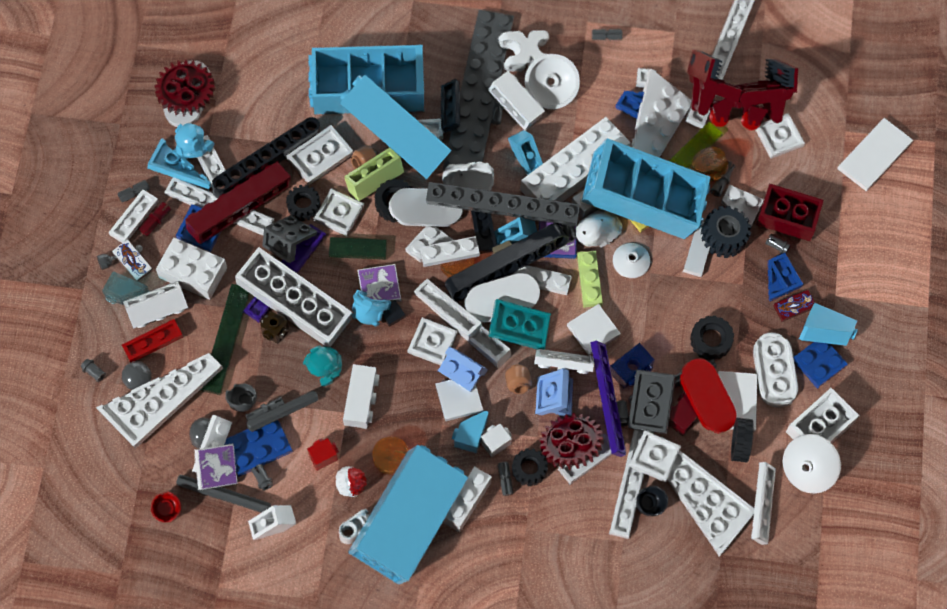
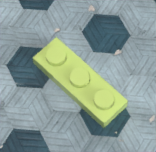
M596 251L577 252L583 308L594 307L597 304L602 306L603 301Z

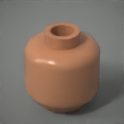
M365 145L353 152L351 163L356 169L377 156L379 152L375 148Z
M513 365L505 373L508 390L515 394H524L532 385L530 371L525 366Z

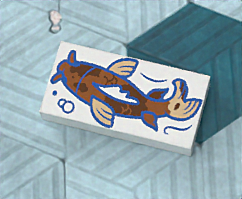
M128 239L112 251L136 281L152 270Z

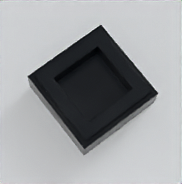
M394 300L389 310H384L382 317L390 327L404 319L406 315L396 300Z

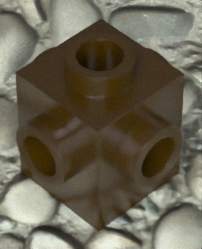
M271 311L260 322L263 337L277 344L289 332L287 318L280 313L276 314Z

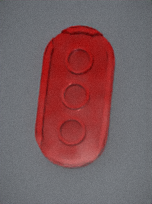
M693 359L686 363L680 375L681 385L702 426L708 431L711 430L717 434L730 430L735 424L736 409L716 369L710 362L704 359Z

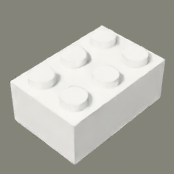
M173 237L156 271L160 279L169 283L178 281L181 288L210 300L227 270V265L224 258Z
M830 388L789 425L786 433L793 440L805 434H814L824 437L833 443L856 422L859 415Z

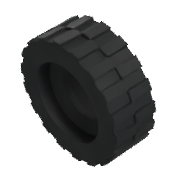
M401 179L387 180L377 188L375 193L376 211L384 220L398 222L390 214L386 199L388 195L400 189L413 188L408 182H404Z
M706 316L699 319V322L695 323L690 336V344L693 347V351L699 357H703L706 360L721 359L728 354L734 342L733 328L721 317ZM710 329L718 331L722 338L721 343L714 347L706 345L703 341L704 332Z
M736 418L731 441V461L748 463L753 441V419Z

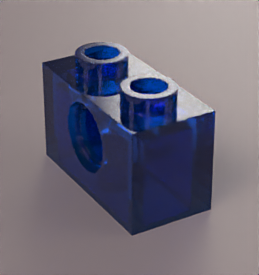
M638 343L610 365L611 375L623 389L627 386L632 387L635 384L636 371L651 372L654 368L655 359ZM633 364L636 365L638 369L631 370L628 366Z

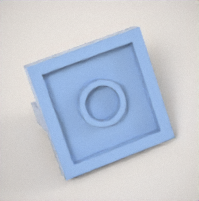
M448 347L445 352L447 356L438 371L472 392L481 375L485 376L488 369L459 350Z
M560 369L537 377L535 414L542 416L554 413L560 416H565V414L568 417L571 416L573 379L569 378V370Z

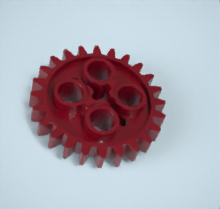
M185 59L184 64H181L178 60L176 66L170 63V69L164 67L165 73L159 72L160 78H156L157 84L154 85L155 94L158 97V103H162L163 109L167 108L168 113L174 110L176 116L179 112H182L183 117H185L186 112H189L192 116L194 110L200 113V107L206 109L205 103L211 104L210 98H214L215 82L212 78V73H208L207 67L202 69L201 63L196 66L194 60L191 64H188L187 59Z
M575 413L572 414V417H568L565 414L564 419L558 416V422L551 420L552 426H545L546 432H541V451L547 458L548 463L553 462L554 467L560 464L561 469H563L567 465L569 470H571L572 466L575 465L579 469V464L581 463L586 467V461L594 462L593 456L599 457L598 451L603 450L604 435L600 424L597 425L596 420L591 421L590 416L584 419L582 413L579 417H576Z

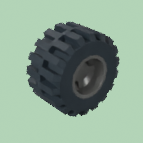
M719 206L718 210L715 208L707 215L702 225L701 234L703 235L701 239L702 242H706L704 245L706 248L710 246L709 253L712 255L716 253L717 257H721V255H724V258H728L730 255L733 257L745 247L751 235V224H748L749 219L744 217L745 214L743 212H738V208L731 209V206H726V208Z

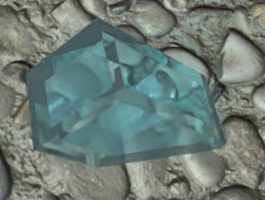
M113 271L102 292L108 302L124 305V301L148 293L149 290L146 285Z

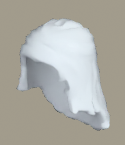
M484 162L449 164L443 172L442 182L447 185L490 191L494 185V169L489 163Z
M600 209L579 221L576 227V237L585 246H600L602 248L610 244L613 239L618 238V235H621L623 225L618 220V216Z

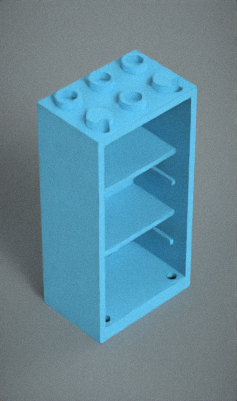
M423 45L312 48V55H308L310 66L308 73L310 82L309 99L310 108L314 107V114L350 113L340 104L342 101L340 97L346 90L349 92L354 87L352 83L359 75L361 77L366 75L407 112L424 111Z
M359 75L352 83L354 86L350 92L346 90L340 97L342 100L340 104L427 179L452 150L366 75L363 77Z
M607 138L593 153L581 202L685 239L701 227L703 221L702 213L707 206L705 199L710 191V176Z
M417 445L406 453L348 551L349 554L398 585L409 581L468 479L464 475L463 470L458 467H451L447 464L448 461L441 456H434L430 453L431 450L423 445Z

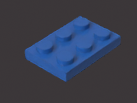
M278 420L253 432L249 429L227 438L224 444L234 445L238 477L251 472L253 467L257 469L256 465L262 464L264 466L293 453Z

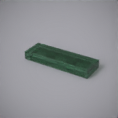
M330 237L329 257L386 260L387 240Z

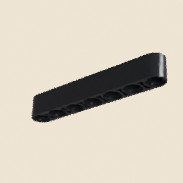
M314 117L303 120L217 175L212 180L213 195L219 198L220 195L233 190L236 185L249 180L252 175L263 171L268 165L285 160L287 158L286 155L320 133L319 120ZM294 137H299V138H301V139L295 140V139H293V138H294ZM269 156L270 159H263V157ZM248 166H254L255 168H254V169H249V168H247V167H248ZM233 176H239L240 178L234 179V178H232V177H233ZM222 185L224 188L218 189L217 186Z
M558 223L550 224L449 277L445 281L444 286L454 301H460L466 298L474 286L508 276L563 247L568 242V237Z

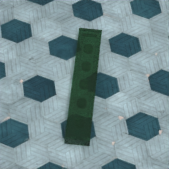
M231 284L211 356L222 365L223 369L201 388L202 392L221 395L243 319L244 309L250 294L236 284Z

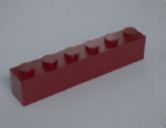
M278 162L268 165L263 171L252 175L244 183L236 185L228 193L220 195L217 200L206 204L198 212L191 213L185 219L186 230L199 244H202L290 188L291 176Z

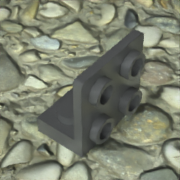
M290 215L264 227L262 247L291 263L295 261L296 245L317 235V230Z

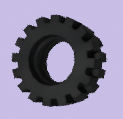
M299 185V188L293 187V191L290 190L289 195L286 197L288 212L298 220L301 218V221H305V218L311 220V217L314 218L321 207L317 190L315 191L313 187L309 188V185H305V187ZM300 198H308L311 200V205L306 208H299L296 206V201Z
M526 448L525 451L521 450L519 454L515 455L512 471L516 481H520L521 485H538L547 474L548 463L546 457L540 451L537 452L533 448L532 450ZM527 460L536 462L538 465L537 472L534 474L524 473L521 467L523 462Z

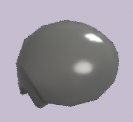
M134 361L127 364L122 370V382L128 389L133 390L150 382L152 373L146 364Z
M234 384L231 390L226 391L225 399L233 410L245 412L255 405L257 393L249 384Z
M198 418L190 427V441L198 449L201 448L211 420L210 418Z

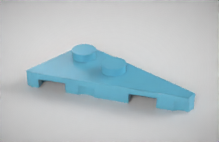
M164 139L160 140L148 163V169L210 189L211 182L208 181L206 176L200 175L195 171L194 166L187 159L179 156L175 149L172 150L167 146Z

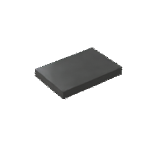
M642 370L636 371L628 423L629 429L668 433L676 375Z

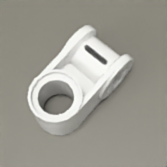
M367 509L359 511L340 525L339 538L342 543H354L369 517ZM345 530H352L353 534L345 536L343 532Z

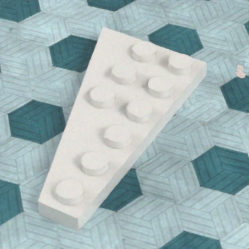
M649 69L647 72V82L643 90V101L640 103L636 121L635 137L632 140L631 146L660 158L690 108L691 99L654 70Z
M208 353L187 363V366L170 371L168 375L162 378L158 377L131 390V393L112 399V402L96 408L136 449L217 375L223 367Z
M679 450L667 480L720 557L754 515V508Z

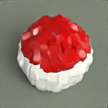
M346 466L337 472L336 487L339 490V494L343 496L356 497L367 486L365 473H362L360 469Z

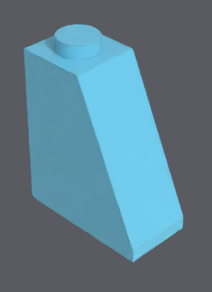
M814 303L799 339L802 341L847 346L850 339L854 340L858 331L855 328L857 320Z

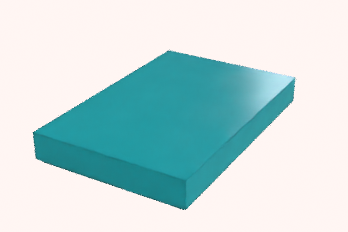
M496 299L488 337L544 350L551 313Z

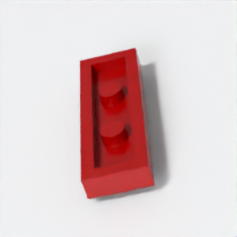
M175 319L122 344V347L131 363L183 338V335Z

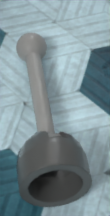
M137 245L135 249L138 252H142L143 247ZM108 254L97 256L101 270L109 268L112 265V260L118 259L116 256L111 257Z

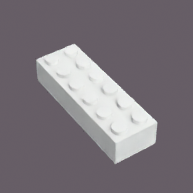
M605 117L523 178L520 190L527 197L564 202L586 185L593 153L607 138L629 147L630 141Z
M260 247L257 248L235 276L237 285L277 313L284 315L287 320L326 347L332 346L352 320V312Z

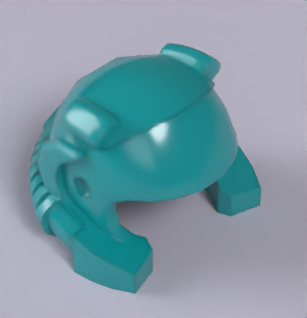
M316 346L310 349V352L303 361V364L307 366L311 374L323 377L320 378L322 387L332 384L333 380L340 375L342 370L341 355L336 349L331 347Z

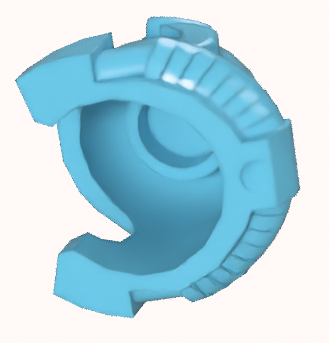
M191 123L179 124L175 130L176 152L185 159L201 157L207 151L210 152L214 147L215 143L213 141L207 140L204 142V130L198 125Z
M356 290V293L353 295V319H357L366 325L379 326L380 323L378 321H381L384 310H389L392 302L386 299L374 300L366 297L367 292Z

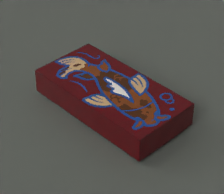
M809 290L774 303L773 307L781 322L810 311L815 301Z

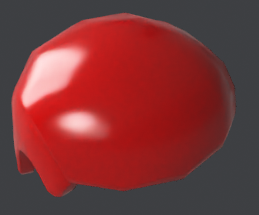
M170 492L160 493L151 502V513L160 522H172L180 515L182 505L175 494Z

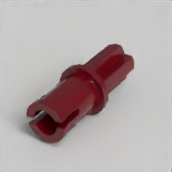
M161 202L159 207L149 214V218L139 229L143 235L148 236L157 225H161V220L171 211L169 205L162 211L167 204Z

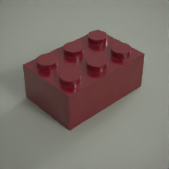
M769 183L756 225L811 241L824 200Z

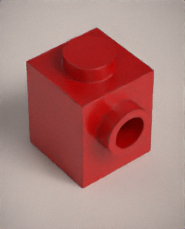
M328 438L324 440L319 439L313 443V446L307 448L308 455L317 471L338 460L337 453H339L336 444L334 442L331 443Z

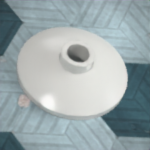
M626 243L618 247L614 252L613 266L623 277L638 278L648 271L650 255L643 246L636 243ZM629 256H634L636 259L631 260Z

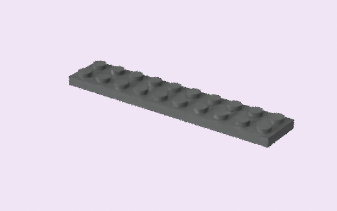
M484 10L478 11L460 90V127L451 130L448 147L452 151L445 158L443 171L449 164L483 162L495 97L488 90L491 84L502 76L507 48L500 46L498 38L505 32H511L514 16Z

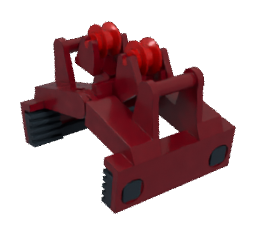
M693 49L687 69L690 82L693 83L690 107L700 115H706L710 111L709 119L717 127H723L729 122L732 107H742L743 116L741 123L748 130L759 128L764 117L778 124L783 120L786 100H790L793 93H797L798 68L778 59H766L768 62L766 66L768 67H765V69L768 71H765V73L768 75H765V77L768 79L733 85L716 77V75H719L717 71H720L718 67H721L719 62L722 63V60ZM715 95L724 97L723 100L713 101Z

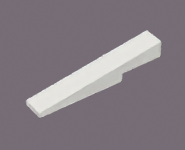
M426 279L414 290L415 295L454 330H457L464 339L498 369L512 356L510 348L499 339L488 337L489 331L482 326L478 319L431 281Z

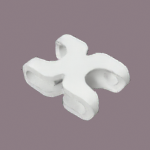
M520 31L505 32L498 38L501 47L509 48L515 53L514 56H509L504 63L506 71H522L526 64L530 66L540 56L547 55L543 54L538 48L544 46L549 40L547 31H531L527 38Z

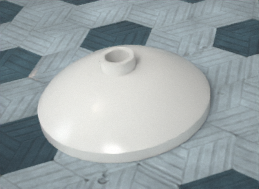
M547 54L540 56L527 69L525 88L543 108H562L575 98L579 90L580 78L578 70L568 58L562 55ZM553 78L554 84L549 85L548 79Z
M805 434L792 440L786 447L783 455V468L788 480L799 490L807 493H821L831 488L838 480L841 472V460L838 451L827 439L819 435ZM805 464L809 465V470L805 468Z

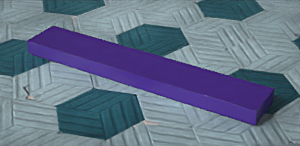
M309 224V226L317 230V235L296 245L295 261L291 263L285 260L281 261L282 264L295 273L299 272L326 236V233L312 224ZM254 297L244 309V313L260 323L271 308Z
M596 340L590 343L611 454L622 457L626 455L607 349L605 344Z

